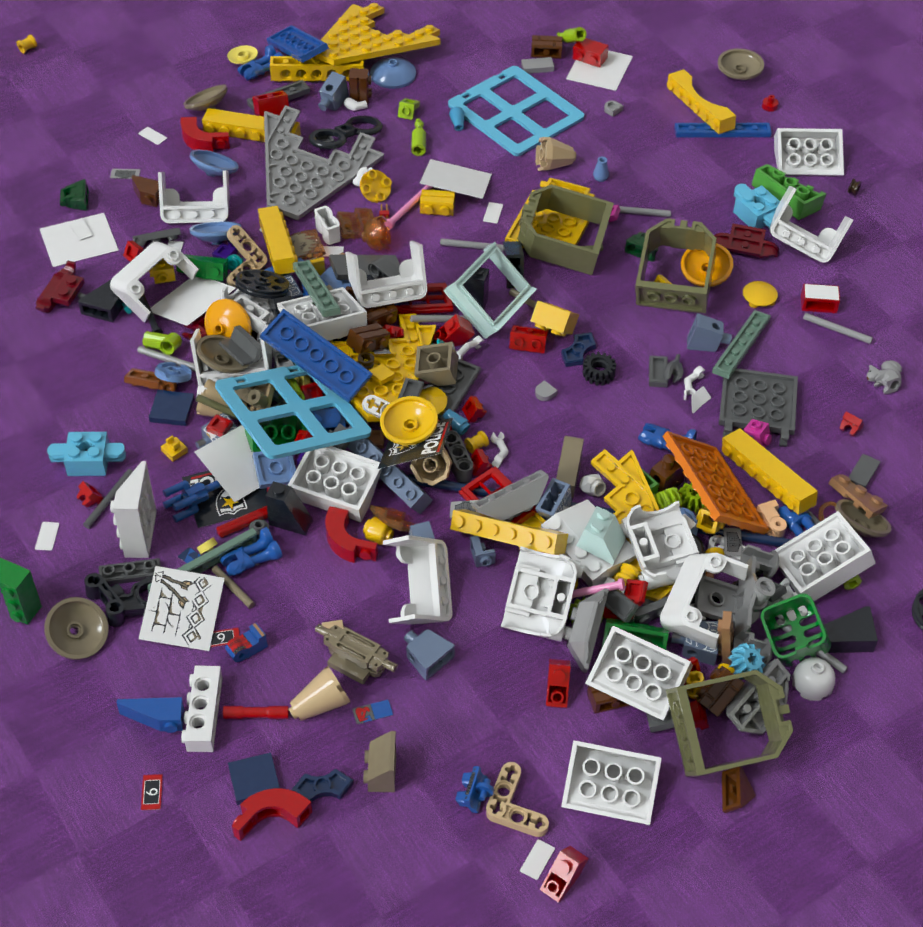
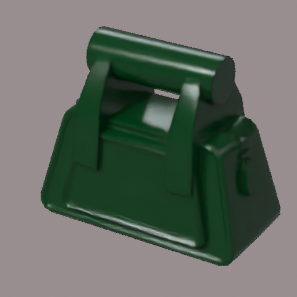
M82 179L60 190L61 206L88 210L89 189L86 179Z
M640 231L637 235L634 234L628 238L625 244V253L641 258L646 233ZM658 248L650 252L648 261H655Z

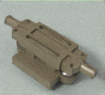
M321 624L316 626L315 632L324 636V645L328 646L329 652L332 655L327 661L328 666L361 684H364L369 676L380 677L385 668L393 673L397 670L398 664L388 660L389 652L382 648L380 644L347 627L342 629L334 625L328 629Z

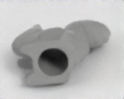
M894 360L883 362L881 370L869 365L866 378L868 381L875 382V387L883 385L885 387L883 390L884 394H889L897 391L901 386L900 373L902 372V366Z

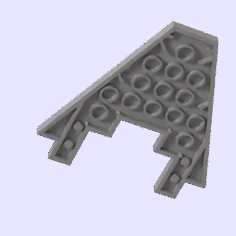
M285 105L279 116L267 111L264 112L267 207L278 206L279 212H283V215L299 220L351 183L357 177V172L360 168L373 167L383 160L384 153L371 149L375 143V137L361 132L350 153L333 149L329 159L301 150L300 147L304 137L290 133L300 116V110Z

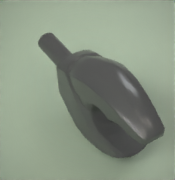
M676 354L675 360H672L665 367L664 375L666 381L671 378V375L674 376L673 383L681 379L683 367L679 362L680 354Z

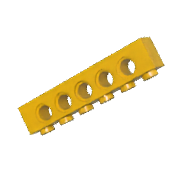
M291 56L270 57L271 81L296 82L300 80L309 82L326 81L332 71L346 76V81H349V71L351 68L364 69V60L331 65L315 57L303 63Z

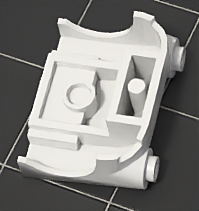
M226 285L222 289L220 299L234 300L246 310L250 318L251 329L258 333L257 342H261L260 335L264 325H269L275 319L268 299L250 296L239 289L228 295V286Z
M679 501L664 509L652 512L644 511L641 509V505H636L631 508L627 517L621 519L622 523L620 526L626 538L630 539L640 569L642 570L638 580L648 582L647 590L674 584L685 559L689 555L699 554L687 520L681 514Z
M520 546V553L515 566L501 628L561 642L562 638H565L568 626L565 625L577 578L582 576L584 566H580L581 562L573 560L566 555L547 554Z

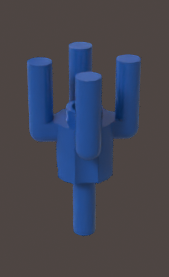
M184 480L162 491L163 495L168 497L182 490L181 494L164 501L163 506L165 509L173 506L175 511L189 506L188 509L173 515V520L177 523L199 511L197 504L208 500V493L222 486L217 480L206 486L200 482L190 486L189 482Z

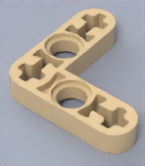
M233 225L227 231V238L246 259L227 277V284L237 288L233 279L239 272L243 271V266L260 270L267 263V257L240 226ZM247 243L250 245L251 251H246L243 248V244Z
M507 762L500 771L494 786V794L490 796L487 803L486 816L494 823L535 837H542L548 832V818L538 812L511 804L521 778V768L515 762ZM513 770L515 773L512 774L509 782L507 781L508 773ZM500 788H507L510 793L507 796H501L497 791ZM498 801L499 803H501L500 811H498L497 814H494L493 810L496 809ZM513 814H521L524 819L517 823L511 819V816ZM527 818H530L529 825L527 826ZM541 822L542 826L539 829L535 828V825Z

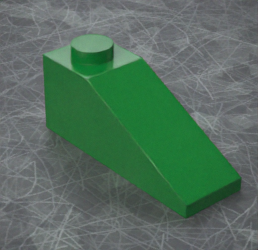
M184 254L198 268L196 277L223 281L228 276V259ZM176 265V271H177V272L184 273V272Z

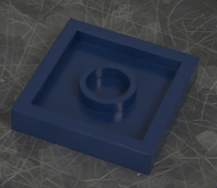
M157 390L148 417L149 422L186 426L194 403V394Z
M271 752L228 763L237 805H240L244 800L257 792L280 788Z

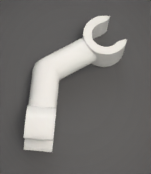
M478 335L472 341L465 343L457 351L458 359L463 360L464 354L469 349L474 347L479 349L481 347L479 344L485 340Z
M696 367L693 373L684 379V400H686L688 394L693 395L696 392L692 388V382L705 376L702 373L705 371L703 367Z
M501 431L498 437H496L494 432L490 437L491 441L497 444L500 453L495 456L494 461L491 463L497 468L509 453L503 441L504 434Z

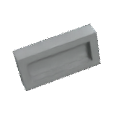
M551 57L521 60L522 69L528 74L554 72V64Z

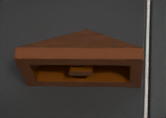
M741 766L722 771V811L727 813L744 807L756 796Z

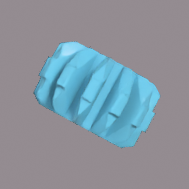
M747 643L735 647L731 651L732 655L728 658L732 662L729 667L734 668V674L758 670L763 673L762 669L766 664L762 661L765 656L760 655L761 649H755L754 644L748 645Z

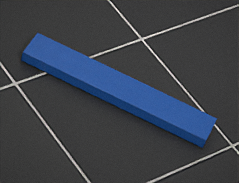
M675 123L674 126L676 138L771 137L772 133L770 123H735V129L718 134L707 123Z

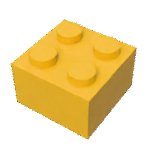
M537 301L530 321L535 323V327L544 330L552 329L551 333L566 336V334H573L580 314L548 302Z

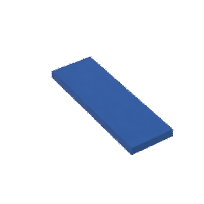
M292 25L266 39L268 44L302 63L329 49L327 43Z
M285 309L278 314L260 335L262 340L348 403L351 402L372 377L373 373Z

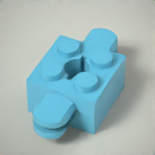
M746 184L736 185L733 213L750 227L763 228L767 226L770 228L775 210L780 201L763 186L751 190Z
M68 432L67 443L51 444L47 449L51 462H64L67 476H106L108 462H122L126 458L123 443H109L107 432Z

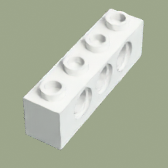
M195 666L194 674H190L189 679L192 689L191 692L187 693L189 711H185L184 723L187 725L186 730H182L181 740L182 743H185L187 752H213L222 685L221 667Z

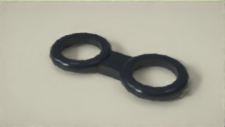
M355 116L348 119L345 124L336 126L335 129L324 128L315 130L310 133L308 139L315 147L336 149L344 146L347 138L359 135L360 132L370 136L376 135L381 132L383 125L380 120L371 116ZM356 123H370L375 127L360 129L353 125ZM329 135L339 138V140L334 142H322L317 140L316 138L319 136Z

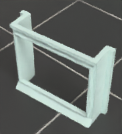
M496 242L486 246L483 249L484 253L454 283L443 290L484 339L499 331L536 291V288L529 285L496 246ZM488 258L493 261L516 290L520 292L494 321L463 286Z

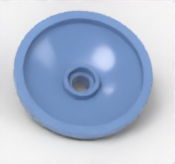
M387 57L377 61L371 67L370 75L372 76V81L378 86L397 89L408 86L415 80L416 69L406 59Z
M192 150L190 152L192 162L200 170L206 172L208 176H223L224 170H229V174H233L238 170L239 165L225 155L208 150Z
M226 221L207 222L194 225L189 230L190 234L202 241L211 242L212 245H220L222 241L229 240L227 238V231L233 225L241 227V224Z

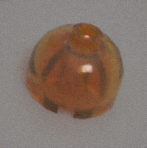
M384 216L374 217L367 221L364 226V232H362L363 242H366L373 250L390 249L388 244L391 245V234L389 226L386 227L384 222H387Z

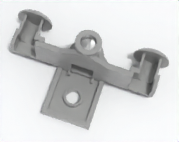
M748 544L741 551L740 562L749 565L745 581L739 579L738 586L702 575L696 589L694 607L701 612L702 616L717 621L722 619L723 611H732L733 624L735 626L733 649L743 643L748 645L754 644L755 649H761L760 655L765 656L762 661L767 665L773 654L769 639L766 638L764 641L754 639L755 633L750 631L751 625L758 619L760 611L766 607L768 599L775 593V584L770 578L775 575L778 569L779 555L775 550L769 553ZM758 570L763 571L764 577L757 580L755 573ZM712 596H716L720 603L714 602Z

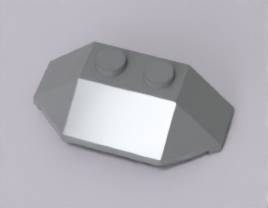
M538 470L471 503V506L478 513L500 520H511L516 514L527 512L539 503L549 479L548 474Z
M606 588L579 602L577 608L573 607L570 617L571 620H574L572 628L568 627L565 639L568 640L567 647L581 671L585 673L590 666L609 591Z
M777 658L762 669V674L783 687L785 698L779 699L780 705H786L790 673ZM746 680L743 687L727 705L726 715L740 732L763 734L766 729L756 686Z

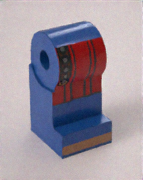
M257 623L249 626V631L239 637L232 638L226 644L225 649L234 662L248 659L268 647L266 634Z

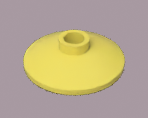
M243 45L231 49L227 57L232 63L246 64L257 58L258 51L253 46Z

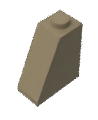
M565 436L556 479L570 484L571 497L574 498L581 467L584 439Z

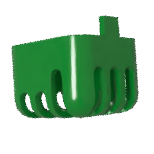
M798 594L767 606L761 612V621L772 650L784 666H793L792 661L799 660L801 662L804 660V656L807 655L817 657V651H823L824 654L829 652L831 640L828 637L819 610L808 594ZM806 606L808 615L801 616L798 608ZM794 610L796 620H789L786 614L788 611ZM777 615L783 616L785 620L783 625L777 624L775 619ZM816 615V622L806 626L800 625L801 620ZM787 625L792 626L790 632L780 636H773L771 630ZM820 626L822 632L811 637L804 636L807 630ZM792 636L796 637L795 643L785 647H777L775 642ZM822 638L818 643L809 646L810 642ZM794 648H795V651H794V652H791V653H789V654H786V655H780V654H779V653H781V652H785V651H788V650H791V649H794Z

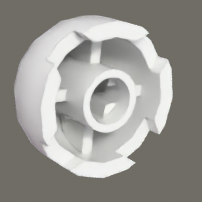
M817 657L801 661L796 666L792 676L793 688L795 687L801 693V697L811 701H820L823 697L831 695L836 681L835 672L831 665Z

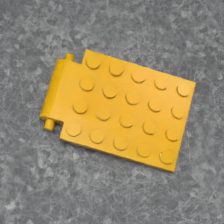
M549 178L547 182H540V187L552 184L595 197V194L590 193L591 189L553 178ZM522 209L507 233L505 242L518 241ZM545 209L536 213L532 227L537 234L578 245L589 221Z

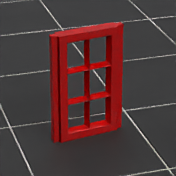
M427 283L426 295L421 299L405 301L409 305H397V315L453 312L452 301L443 291L447 284ZM442 292V295H428V293ZM444 300L445 303L431 304L430 301ZM426 301L427 304L413 305L412 302Z
M495 466L462 487L458 492L466 501L480 500L472 492L477 487L481 486L490 495L512 484V482ZM491 478L501 486L493 492L483 484ZM534 505L531 510L523 512L517 517L515 516L510 522L522 524L535 515L537 512L535 510L536 506Z

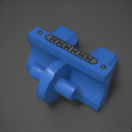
M474 766L472 772L463 773L462 784L467 790L459 791L456 795L457 803L460 806L468 807L472 813H478L481 802L485 801L486 797L493 796L495 791L494 787L490 785L491 780L481 772L480 766Z

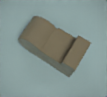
M256 386L234 390L239 398L259 410L266 408L269 403L268 396L254 389Z

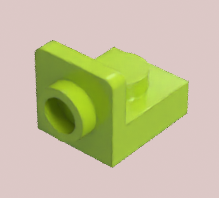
M407 98L399 101L398 117L412 120L414 118V111L420 106V101Z

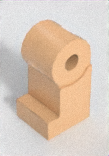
M772 500L758 504L757 511L770 529L766 534L783 537L787 523L777 512L779 507L777 501Z

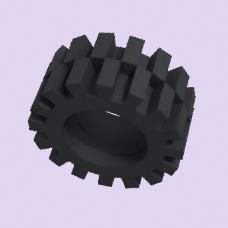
M594 352L591 353V356L587 355L583 363V377H585L586 381L589 380L590 384L595 382L597 386L598 383H601V386L605 385V382L609 384L610 380L613 381L615 377V359H611V355L606 356L604 352L603 355H600V352H597V355ZM595 367H602V368H604L605 370H596V369H594V368H595Z

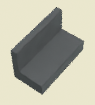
M240 325L234 327L231 338L219 341V345L241 366L259 361L262 353L261 344Z

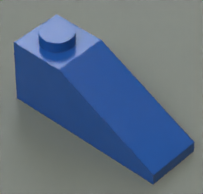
M182 697L117 699L116 703L120 715L161 732L174 733L183 730L185 708Z

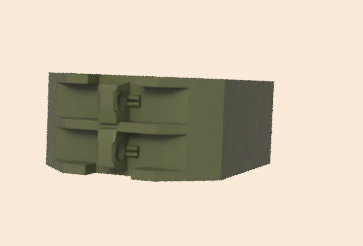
M552 184L532 191L528 204L523 206L519 222L520 232L517 239L521 242L524 250L529 257L592 275L614 203ZM549 209L599 224L600 227L593 250L537 234L532 227L536 213Z
M666 218L646 230L635 285L636 305L706 314L716 260L717 238L702 222L693 221L691 228L688 227L687 220H681L680 226H675V219ZM661 245L670 246V248L704 250L710 257L704 288L644 281L650 252Z
M758 670L666 689L686 776H700L778 758L793 732L791 720L784 721L783 714L790 713L789 705H780L779 699L785 698L783 687ZM744 678L756 686L769 742L761 755L704 767L686 690Z

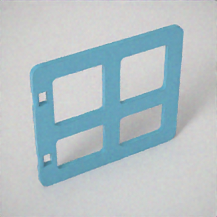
M511 66L502 71V73L490 77L448 101L449 108L461 107L465 112V120L514 156H521L537 147V145H540L541 142H538L539 138H552L584 119L582 111L518 66ZM516 78L535 91L536 94L515 105H511L491 90ZM478 97H482L502 112L488 120H484L466 107L465 104ZM543 101H549L569 116L548 128H543L523 113ZM509 120H514L532 133L533 136L521 143H515L496 129V127Z
M298 365L245 374L235 378L220 379L215 383L217 392L263 454L269 459H278L368 438L371 435V428L350 403L313 376H311L326 396L302 400L286 381V379L300 376H311ZM270 383L287 404L249 411L234 390ZM336 407L352 428L328 433L311 411ZM295 415L313 436L303 440L275 445L259 423Z

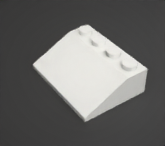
M777 129L774 135L777 169L786 173L785 175L844 176L842 129Z
M344 287L329 290L341 308L340 315L323 317L310 295L277 303L280 312L285 309L327 341L341 339L348 336L350 329L367 325V311Z
M329 446L306 452L288 486H292L303 503L328 511L329 506L348 510L350 519L362 522L371 503L382 468L378 469L380 464L378 461Z
M142 461L116 491L115 499L110 504L111 513H114L113 522L114 525H117V537L120 538V549L123 550L125 558H149L157 509L147 463Z
M587 499L556 513L541 524V528L568 533L566 552L562 555L581 562L580 566H584L581 578L590 587L603 584L607 577L611 578L620 571L623 563L629 564L636 559V555L632 545L626 539L613 565L576 546L596 508Z
M839 511L775 549L779 555L778 567L790 581L794 591L797 594H808L813 601L876 564L871 549Z
M612 626L585 684L664 721L670 711L666 689L683 686L693 665L691 661Z
M574 740L561 807L650 825L661 758Z

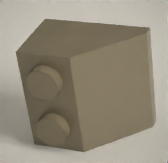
M453 342L417 346L415 377L437 386L456 384L458 354Z
M390 731L370 741L369 750H365V764H368V770H364L363 783H368V792H395L396 731Z

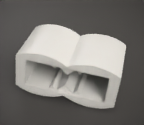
M328 206L316 208L314 210L315 225L317 231L322 234L324 242L328 245L340 242V224L338 219L333 216L332 210Z

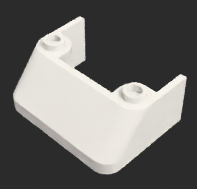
M229 170L223 171V187L217 188L213 192V201L180 202L179 193L175 189H166L165 172H158L160 216L165 223L220 222L228 218L230 201Z
M789 186L775 210L770 226L771 235L819 262H828L834 255L853 219L845 216L837 231L832 228H824L819 236L806 231L789 221L793 215V210L788 204L797 190Z
M410 241L412 259L401 262L399 266L400 275L368 281L365 271L358 266L357 255L349 251L345 252L349 282L358 303L365 308L423 298L427 293L423 245Z
M161 242L151 243L117 273L110 282L111 290L144 323L148 320L151 312L139 301L144 294V286L138 281L162 259L170 265H177L191 280L194 279L198 268L178 248Z
M268 324L264 325L262 332L269 326ZM200 329L195 330L190 340L199 386H204L208 379L216 382L220 379L235 378L245 374L272 369V346L261 338L259 343L262 347V353L259 361L250 364L246 370L233 374L219 371H203L201 359L196 352L197 343L201 339Z
M411 535L384 540L383 545L396 546L397 558L401 563L408 564L411 603L403 605L400 613L401 617L391 618L389 623L410 625L449 621L452 618L448 551L444 541Z
M719 553L689 555L681 567L661 612L660 623L662 627L716 649L719 634L699 627L702 621V614L697 608L690 606L691 600L704 571L713 574L724 572L745 581L749 565Z

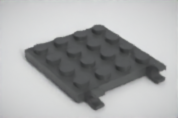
M736 368L729 379L723 377L719 425L724 426L723 437L732 433V427L745 428L752 419L769 423L770 432L780 433L779 446L787 447L789 435H794L798 376Z

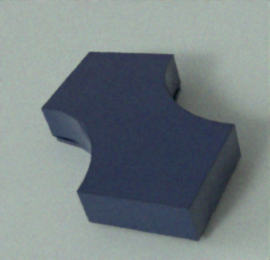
M592 332L574 335L573 344L561 350L565 367L583 365L584 355L596 349Z
M334 769L324 776L304 774L291 790L303 795L311 803L318 798L326 796L341 800L354 784V781L339 770Z

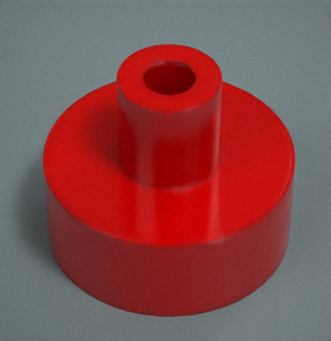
M769 95L763 99L762 108L768 112L776 111L779 102L774 95Z

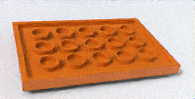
M669 431L662 436L666 441L667 448L674 454L675 461L684 470L683 474L691 481L692 488L699 494L702 504L707 507L710 517L715 522H722L729 526H736L740 529L764 535L770 530L716 447Z

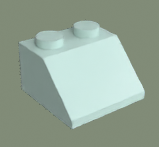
M597 506L576 546L613 565L626 537L616 516Z

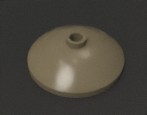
M739 48L730 49L719 56L718 67L723 74L732 79L749 80L763 72L764 61L761 56L753 51Z
M221 84L202 90L189 97L183 105L186 109L193 111H203L208 108L215 109V106L225 97L228 91L227 85Z
M208 335L198 341L196 352L205 365L216 371L229 374L239 373L246 370L250 365L241 366L219 345V341L229 339V337Z
M842 499L837 502L835 506L836 512L839 511L859 536L881 538L888 536L891 532L890 523L881 514L869 519L865 516L866 511L864 509H857L853 505V500Z
M72 597L58 602L49 611L44 624V633L49 646L57 654L68 659L80 660L94 655L102 648L108 635V622L104 612L97 604L85 598ZM72 628L76 629V630H77V634H76V635H73V634L70 632V629H72Z

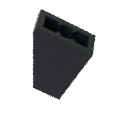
M503 242V254L524 277V253L521 242ZM505 277L506 288H515Z
M480 267L463 286L484 310L488 301L489 269Z
M111 280L79 299L78 304L82 315L114 322L123 309V301L111 290Z
M273 481L265 496L269 525L306 536L313 518L292 486Z
M865 606L824 624L828 637L831 640V648L828 653L874 652L878 639L870 606Z

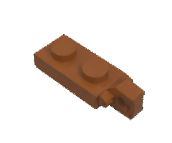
M132 368L124 376V383H129L133 386H145L150 389L174 392L177 389V383L161 380L155 376V372Z

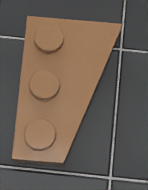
M836 475L829 482V485L843 497L851 498L854 501L853 505L857 509H864L866 511L865 516L869 519L883 513L888 506L883 502L882 498L871 495L865 487L854 484L846 475Z
M723 611L722 619H718V656H722V663L730 665L731 661L728 658L732 655L731 651L733 648L732 611Z

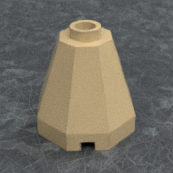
M551 137L539 138L538 142H541V144L536 147L535 159L536 165H540L537 168L538 171H548L573 164V161L576 160V152L573 147Z
M443 447L441 454L413 460L410 468L417 481L433 486L449 477L452 460Z

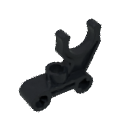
M91 573L85 577L84 584L87 598L91 600L100 599L106 606V618L110 626L119 627L123 625L125 616L144 615L147 601L141 599L140 594L148 589V584L152 583L151 577L134 583L130 594H125L118 583L110 587L100 574Z

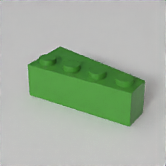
M768 164L756 169L751 185L755 188L763 186L779 201H781L789 186L797 189L788 204L793 210V217L801 220L821 210L826 193L822 191L818 193L813 190L814 187L810 185L804 186L798 183V179L786 177V173Z

